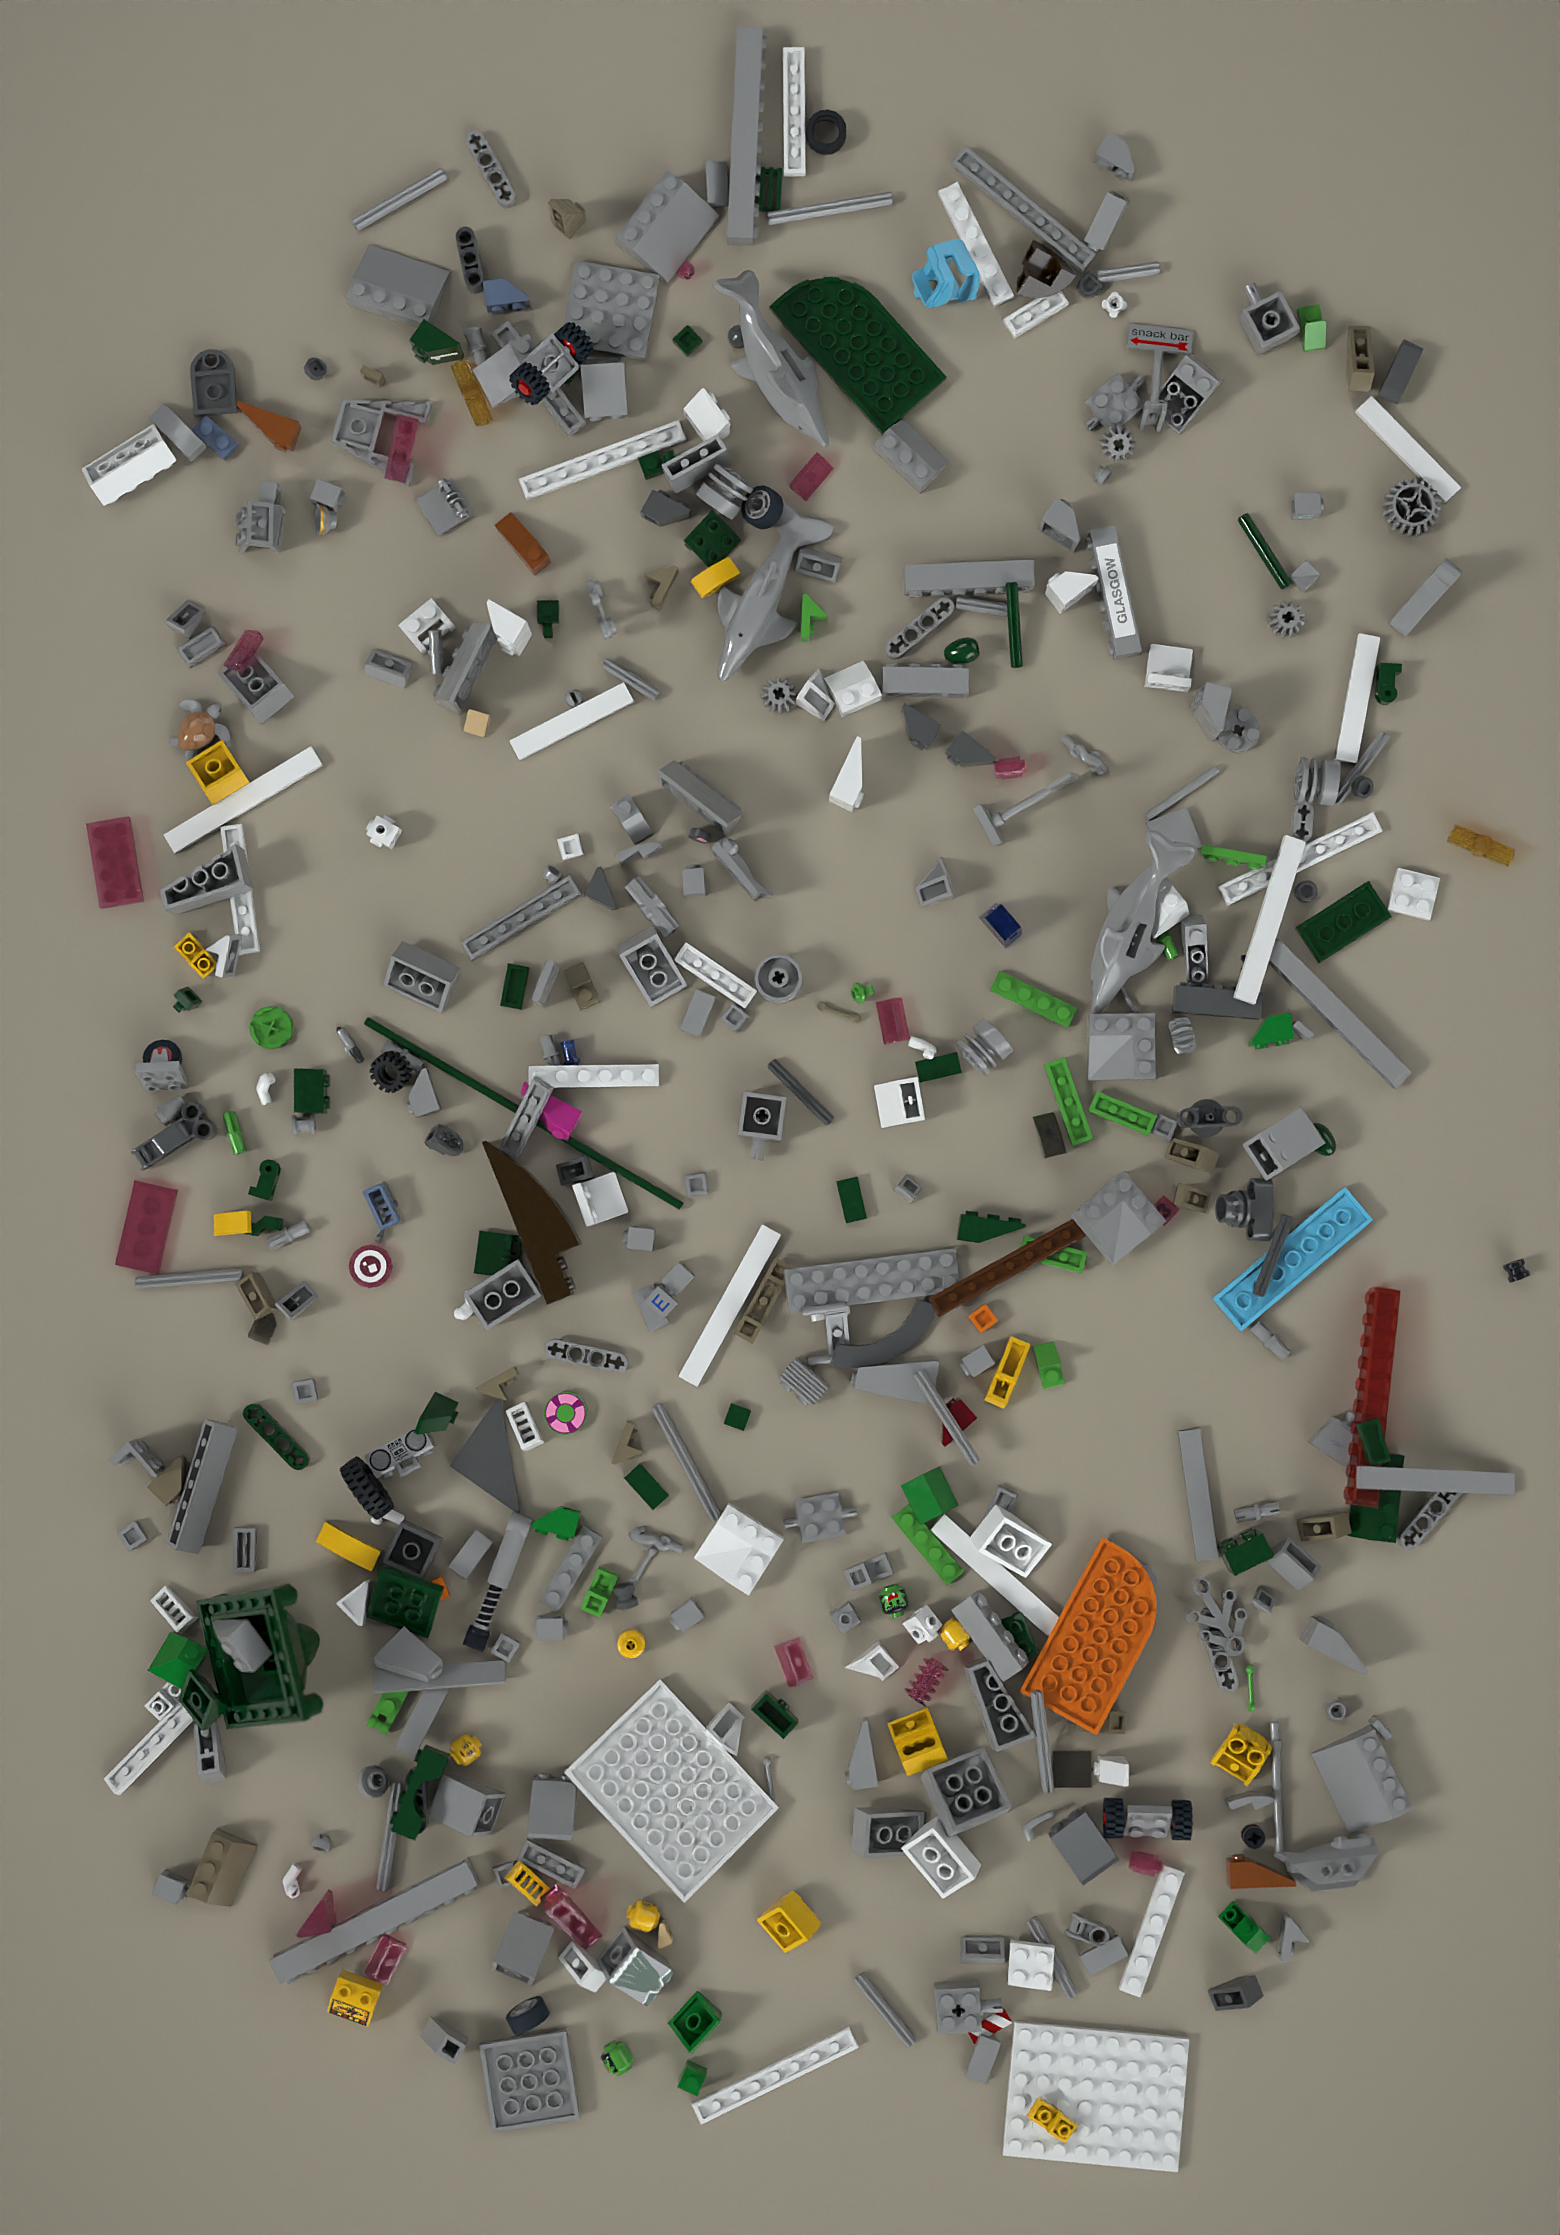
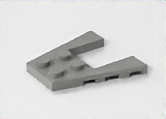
M342 399L331 442L406 486H410L415 464L374 453L384 414L426 425L432 403H414L410 401L374 402L370 400Z

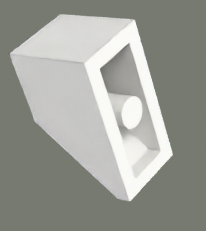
M1098 1756L1097 1762H1094L1093 1772L1094 1775H1097L1099 1782L1128 1787L1129 1764L1124 1756Z
M571 1941L558 1957L580 1986L596 1993L605 1982L606 1977L597 1960L575 1942Z

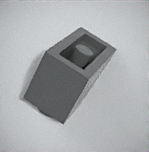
M904 703L901 711L909 740L912 741L911 744L919 750H923V748L928 750L942 724Z
M964 731L959 734L945 753L950 763L954 766L960 765L961 767L990 765L996 759L993 754Z
M1256 1975L1238 1977L1208 1990L1216 2011L1250 2008L1263 1997Z

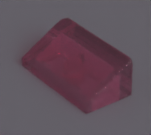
M816 452L790 483V489L807 501L830 474L833 467Z
M245 630L225 661L224 666L243 673L264 640L261 633L255 630Z
M892 998L876 1002L884 1045L909 1040L902 998Z
M799 1637L774 1646L789 1687H796L813 1679Z
M384 1934L365 1969L367 1977L370 1980L388 1985L407 1948V1944Z

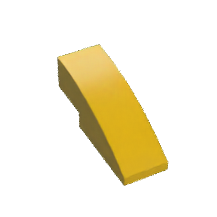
M1010 1336L984 1401L1000 1408H1005L1031 1344Z
M326 1521L316 1540L317 1543L371 1572L374 1570L383 1551L365 1542L364 1539Z

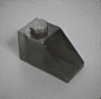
M1054 1112L1032 1117L1043 1159L1065 1154L1066 1149Z

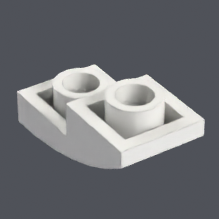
M167 1682L150 1699L145 1707L161 1721L179 1702L182 1690Z

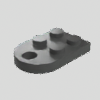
M209 349L200 352L193 359L190 367L195 417L238 413L235 370L231 360L225 353L219 350ZM215 356L217 363L214 366L206 365L208 357Z

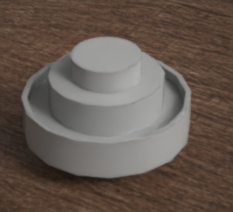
M367 1766L358 1775V1788L367 1798L381 1797L389 1787L388 1774L381 1766Z

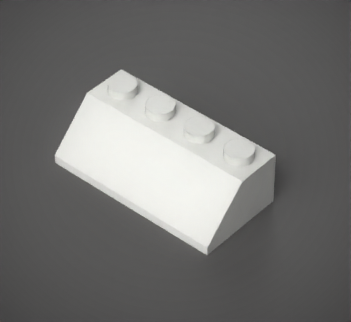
M152 424L83 467L82 471L90 487L103 506L114 503L124 493L133 491L143 481L152 479L159 471L170 468L177 460L156 426Z

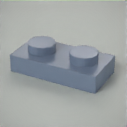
M206 415L192 430L199 439L225 461L239 446L237 441Z

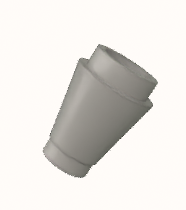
M178 1095L176 1098L158 1107V1111L154 1114L167 1126L175 1121L186 1102Z

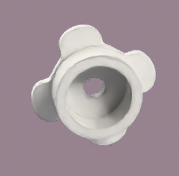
M1112 292L1107 300L1102 301L1101 306L1109 312L1110 317L1116 318L1121 310L1127 308V303L1123 301L1119 293Z

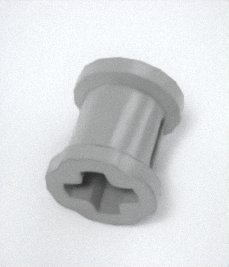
M296 1115L292 1116L293 1135H297L300 1132L315 1134V1115L298 1118Z

